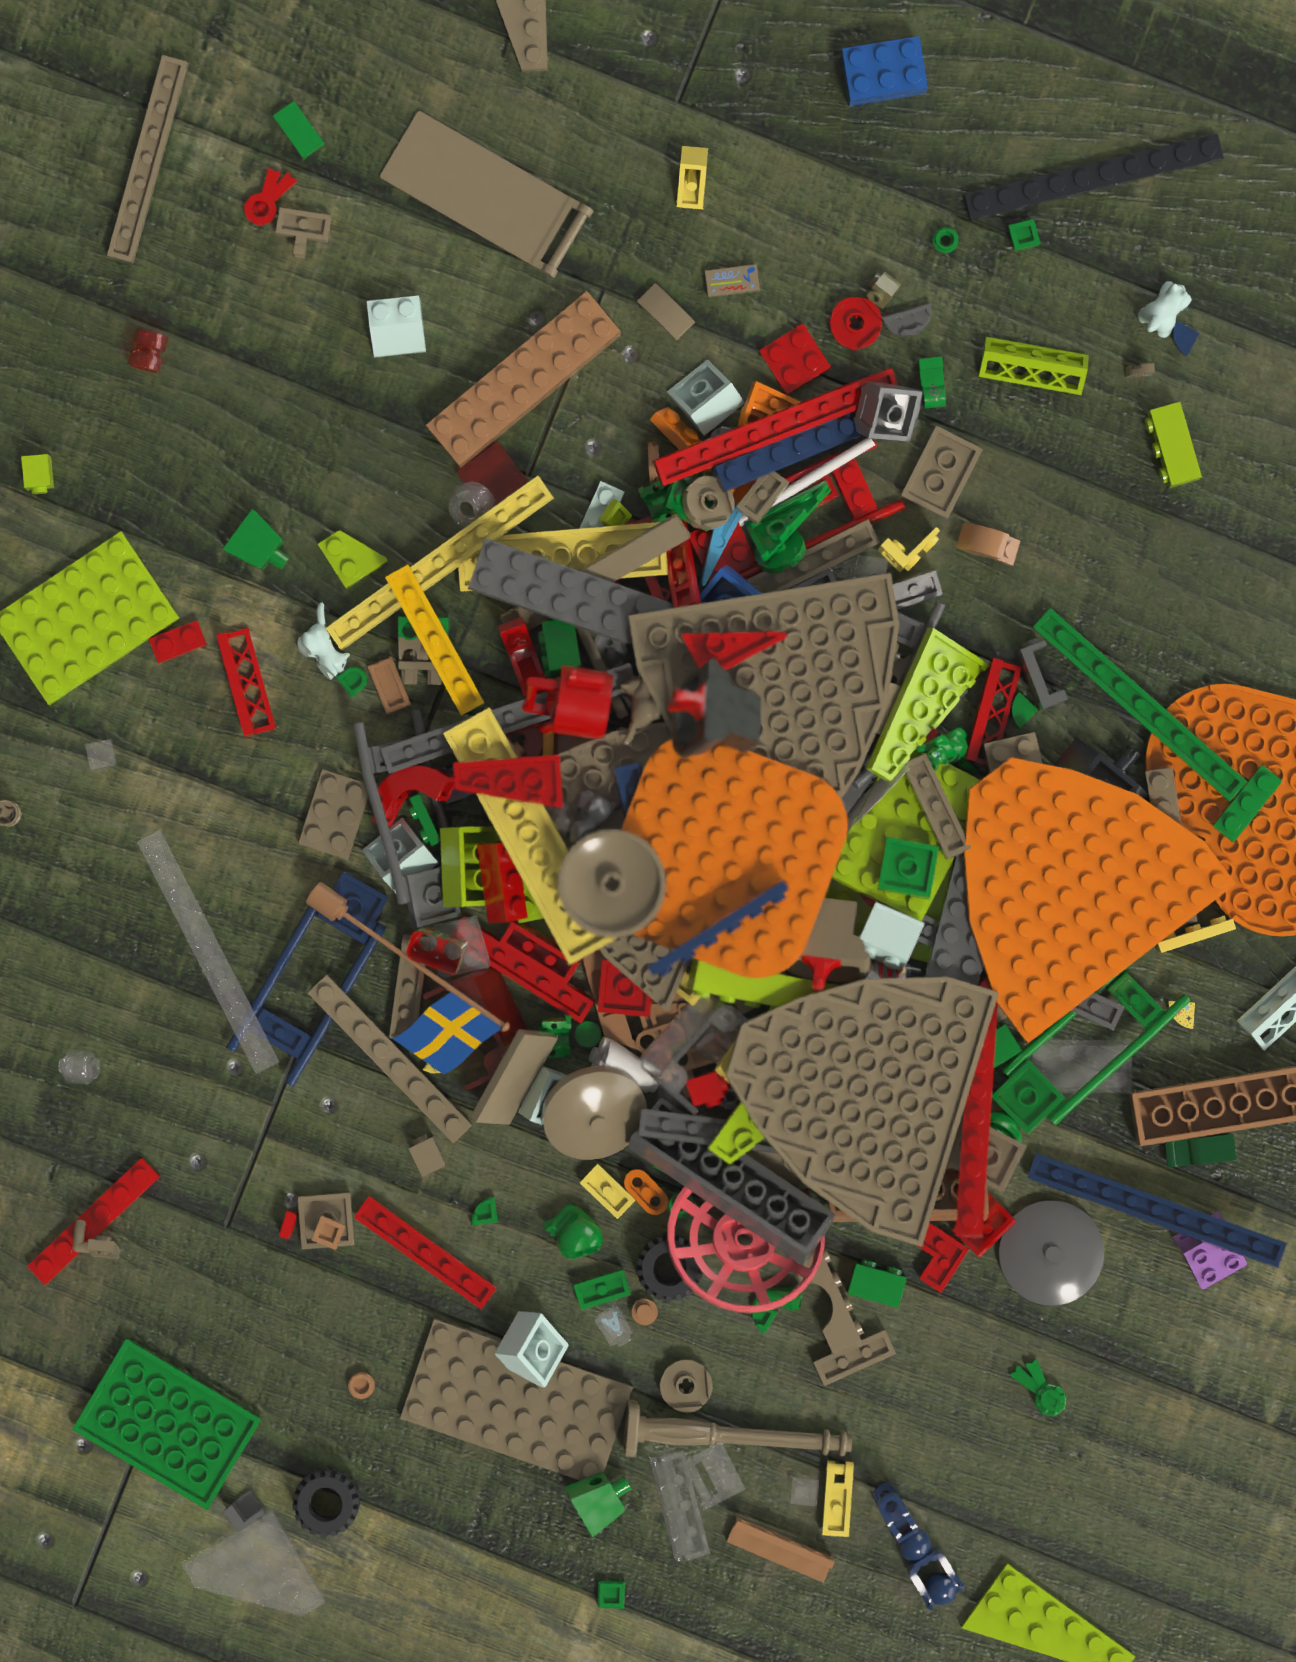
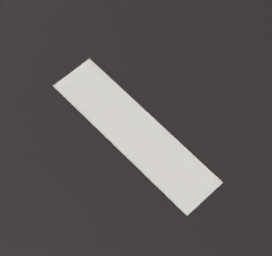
M907 763L892 781H885L880 778L876 782L855 825L910 769ZM871 788L847 814V833L850 831Z

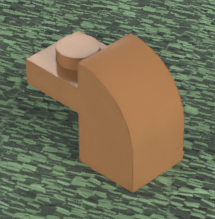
M963 523L956 548L973 555L988 557L1005 565L1013 566L1020 541L1010 537L1007 533L992 528Z

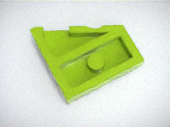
M340 530L318 544L346 589L389 562L386 557Z

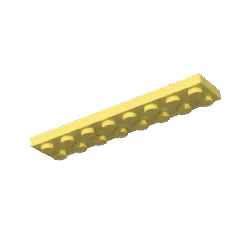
M660 522L502 535L495 541L579 570ZM667 551L620 579L668 575ZM479 553L458 567L461 592L472 591L468 589Z

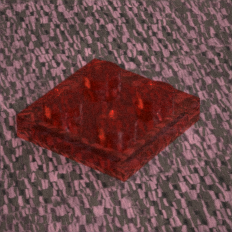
M496 442L457 472L459 478L485 512L491 510L528 483V480L499 442Z

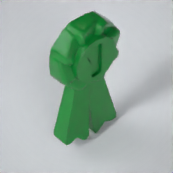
M1034 1360L1032 1364H1025L1031 1377L1020 1366H1017L1016 1372L1011 1373L1010 1376L1035 1394L1034 1404L1042 1415L1052 1417L1060 1414L1066 1407L1067 1396L1060 1386L1046 1383L1038 1360Z

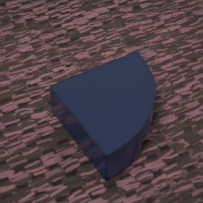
M1176 321L1173 328L1174 342L1178 351L1187 357L1200 333Z

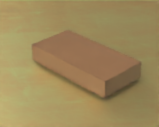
M392 657L367 666L387 715L411 706Z

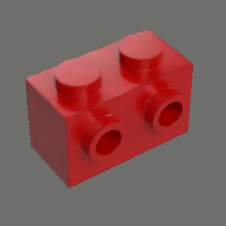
M717 1071L705 1073L686 1081L693 1106L705 1103L708 1108L721 1104L724 1101L723 1097L729 1094L728 1090L731 1088L730 1083L723 1076H720Z

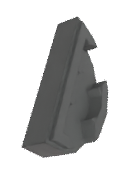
M931 302L881 317L885 328L895 335L902 337L914 336L921 332L929 323L932 314Z

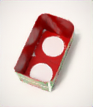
M420 926L411 935L406 954L412 961L454 975L461 966L468 942ZM423 934L437 938L438 943L434 950L426 951L420 946L419 940ZM448 942L461 947L462 954L458 959H449L445 955L444 947Z

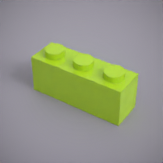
M1181 402L1150 410L1147 413L1148 417L1145 418V424L1148 433H1153L1155 443H1152V449L1155 458L1160 457L1162 468H1159L1162 482L1167 483L1168 488L1199 480L1202 476Z

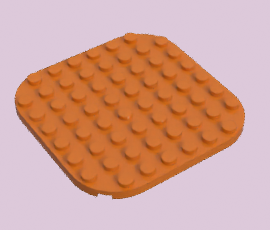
M672 739L661 745L653 753L645 766L621 831L638 836L653 848L661 860L666 878L665 896L658 913L649 924L632 935L670 950H675L778 883L784 881L789 888L785 892L787 898L774 906L771 902L762 907L764 912L752 920L748 916L739 921L741 924L740 928L729 935L726 930L717 935L719 941L707 949L703 945L695 949L696 956L693 958L748 978H766L779 974L789 968L805 949L846 840L847 815L839 795L828 783L814 775L750 751L742 753L718 743L701 755L682 758L676 755Z

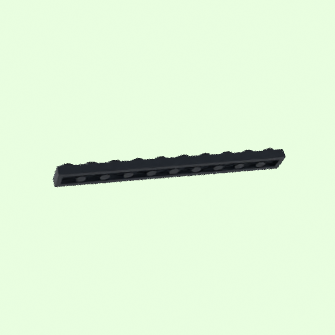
M1218 133L967 193L964 195L969 219L972 221L1222 161L1224 156Z

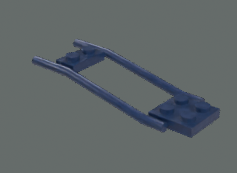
M343 872L333 890L347 899L348 914L382 937L387 927L376 920L389 898ZM311 906L307 907L254 1001L226 1046L228 1050L235 1053L247 1031H250L298 1059L285 1080V1083L292 1087L296 1084L333 1019L325 1012L313 1035L309 1036L263 1009L262 1006L312 919L316 916L364 944L340 986L347 995L379 942L345 917H342L340 920L336 918L334 921H331Z

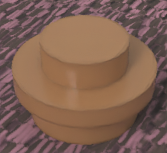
M640 1299L632 1307V1317L638 1324H651L657 1317V1306L650 1299Z

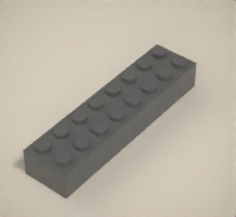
M661 1097L651 1109L654 1111L685 1114ZM639 1127L631 1136L628 1146L630 1150L802 1266L830 1228L836 1215L746 1154L728 1164L708 1149L709 1145L638 1136Z

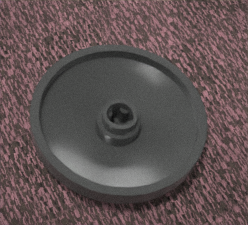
M1042 1200L1023 1207L1012 1216L1017 1222L1000 1237L998 1257L1005 1279L1018 1294L1037 1304L1049 1306L1062 1305L1083 1296L1094 1285L1102 1269L1104 1246L1097 1226L1084 1211L1067 1202Z

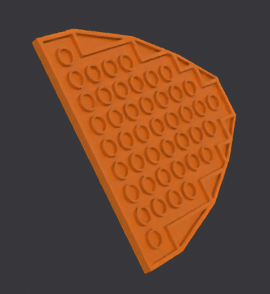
M1009 758L968 789L965 846L970 845L971 848L963 853L968 922L992 991L999 993L996 1003L1026 1043H1029L1236 884L1205 841L1139 795L1080 772Z

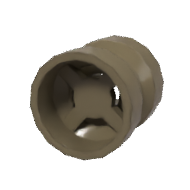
M8 800L0 801V825L7 827L16 825L22 816L21 808L15 802Z

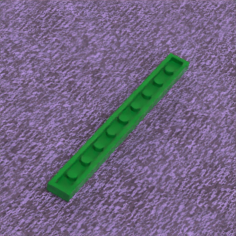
M1050 608L1035 624L1033 629L1227 801L1230 802L1244 787L1247 781L1055 611Z

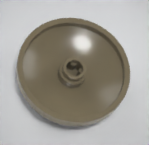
M605 830L588 835L572 847L562 863L558 888L564 909L579 927L597 936L617 938L641 930L656 916L664 900L666 878L660 858L647 842L628 832Z
M608 1066L587 1067L567 1075L551 1089L543 1104L542 1125L550 1143L564 1155L582 1160L600 1159L613 1155L629 1145L631 1136L639 1127L641 1109L647 1110L646 1100L639 1084L628 1073Z

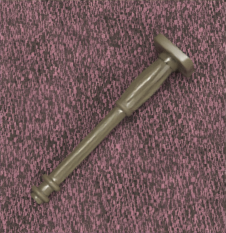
M627 1399L623 1453L625 1457H635L637 1442H644V1440L682 1446H713L716 1442L821 1450L823 1455H827L829 1450L838 1451L839 1456H844L846 1452H851L852 1436H847L844 1430L839 1435H830L828 1429L823 1430L822 1434L719 1427L714 1422L707 1423L682 1418H646V1416H639L640 1407L638 1402Z

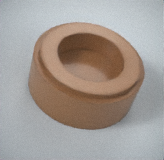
M366 1372L355 1373L348 1383L349 1392L358 1399L369 1397L375 1388L373 1377Z

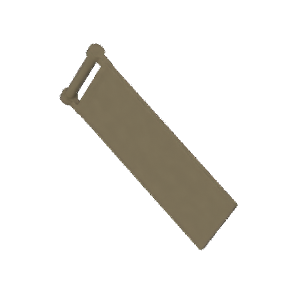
M421 111L416 113L380 175L382 180L527 262L551 278H555L558 273L556 269L586 218H590L593 210L587 205L567 196ZM572 208L575 209L578 213L548 264L543 263L541 260Z

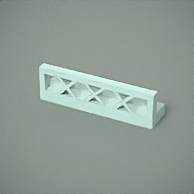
M1296 966L1237 1020L1239 1025L1252 1036L1264 1051L1296 1022ZM1290 1010L1289 1016L1281 1020L1282 1015ZM1268 1028H1271L1270 1033L1262 1040L1260 1035Z

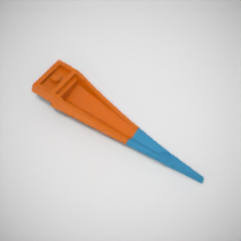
M755 381L752 383L745 405L741 409L737 427L798 404L800 401ZM758 479L731 490L735 503L734 511L724 525L712 530L700 587L706 585L742 516L736 510V506Z

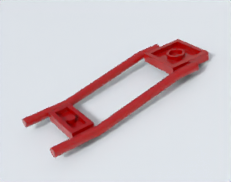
M872 438V440L874 441L875 446L871 447L870 449L866 450L865 452H867V451H869V450H872V449H874V448L877 447V444H876V441H875L874 438ZM846 450L783 478L790 485ZM853 458L831 472L853 520L804 542L806 550L869 519L870 523H874L905 509V505L900 499L877 509V505L856 459ZM739 522L707 581L708 583L726 565H729L745 580L763 572L756 563ZM698 529L690 533L691 547L702 571L712 530L704 531Z

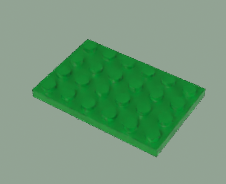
M127 1338L72 1430L208 1510L262 1418Z

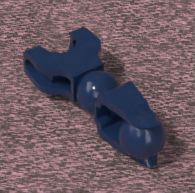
M889 1483L878 1485L873 1491V1499L898 1541L900 1554L909 1560L906 1569L922 1595L926 1607L932 1610L934 1604L941 1606L950 1604L955 1599L958 1590L965 1591L963 1582L952 1569L942 1550L938 1547H931V1540L928 1534L918 1528L895 1487ZM884 1491L890 1492V1493H886V1494H884L883 1496L880 1497V1495H881L882 1492H884ZM930 1560H939L946 1573L938 1572L932 1574L924 1586L917 1575V1571H919L920 1566L928 1565Z

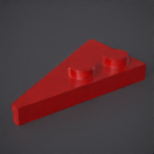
M777 631L688 633L681 635L698 668L709 660L715 659L718 665L725 670L788 638L786 632Z

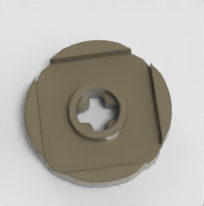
M700 477L683 490V509L690 524L695 528L706 530L719 528L729 520L731 513L734 511L735 503L731 490L723 493L715 477ZM705 497H707L708 501L713 502L710 509L704 504Z
M677 1360L667 1366L661 1376V1395L669 1406L679 1412L688 1413L700 1409L712 1394L713 1384L711 1375L703 1364L695 1360ZM685 1378H688L689 1382L694 1383V1387H691L688 1393H684V1389L678 1386L680 1383H683Z

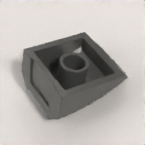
M869 381L861 388L860 401L856 417L854 418L856 431L867 438L910 442L915 431L923 399V391Z

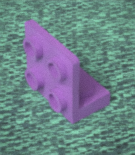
M1218 1211L1211 1215L1224 1220ZM1179 1233L1172 1237L1186 1258L1201 1289L1211 1286L1247 1265L1245 1258L1238 1254Z

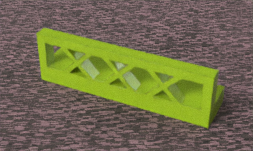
M986 337L979 377L1082 395L1088 371L1089 355ZM988 360L999 362L1003 368L997 371L986 369ZM1022 366L1027 369L1028 373L1022 376L1015 375L1012 369ZM1050 371L1054 377L1049 380H1043L1038 376V373ZM1069 375L1080 377L1078 386L1067 384L1063 378Z

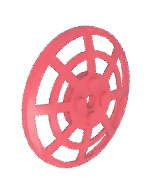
M687 1187L681 1190L673 1204L667 1225L669 1253L675 1269L683 1281L707 1302L736 1312L753 1313L768 1311L796 1298L812 1281L822 1261L825 1235L816 1246L812 1264L808 1268L796 1263L791 1257L787 1259L775 1253L773 1245L727 1214L718 1221L707 1214L708 1210L713 1207L712 1204L706 1201L699 1208L687 1199L692 1191ZM805 1189L803 1193L811 1197L808 1191ZM682 1208L694 1217L690 1229L691 1247L676 1248L675 1225L679 1211ZM701 1222L714 1230L713 1243L698 1245V1229ZM742 1234L748 1235L752 1243L747 1246L741 1245L737 1237ZM717 1255L724 1264L718 1275L706 1265L702 1256ZM694 1257L700 1270L713 1281L707 1293L689 1278L679 1259ZM767 1262L782 1268L774 1277L762 1282L758 1269ZM733 1270L748 1272L752 1285L735 1284L727 1281ZM789 1272L804 1277L801 1283L789 1294L770 1302L765 1289L779 1283ZM722 1288L736 1292H755L760 1305H735L723 1302L716 1297Z

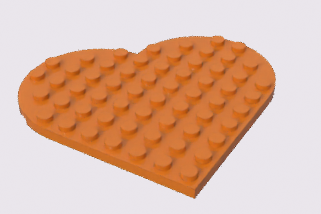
M1215 684L1190 691L1175 700L1166 710L1247 782L1260 765L1265 766L1283 782L1235 842L1232 843L1212 827L1232 800L1230 802L1227 801L1152 733H1150L1146 746L1145 771L1173 767L1182 826L1197 837L1204 839L1205 843L1236 883L1214 900L1219 908L1229 918L1233 919L1234 922L1253 932L1269 936L1296 935V699L1234 684Z

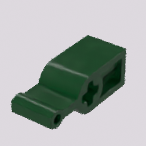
M1232 1133L1164 1142L1167 1167L1237 1160L1235 1139Z

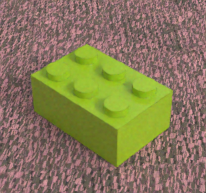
M495 827L440 828L443 907L486 906L477 845L501 841Z

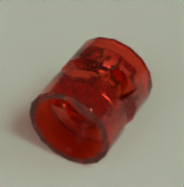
M137 328L132 341L135 349L130 350L127 365L147 372L160 373L163 362L160 354L166 351L169 338L153 331Z

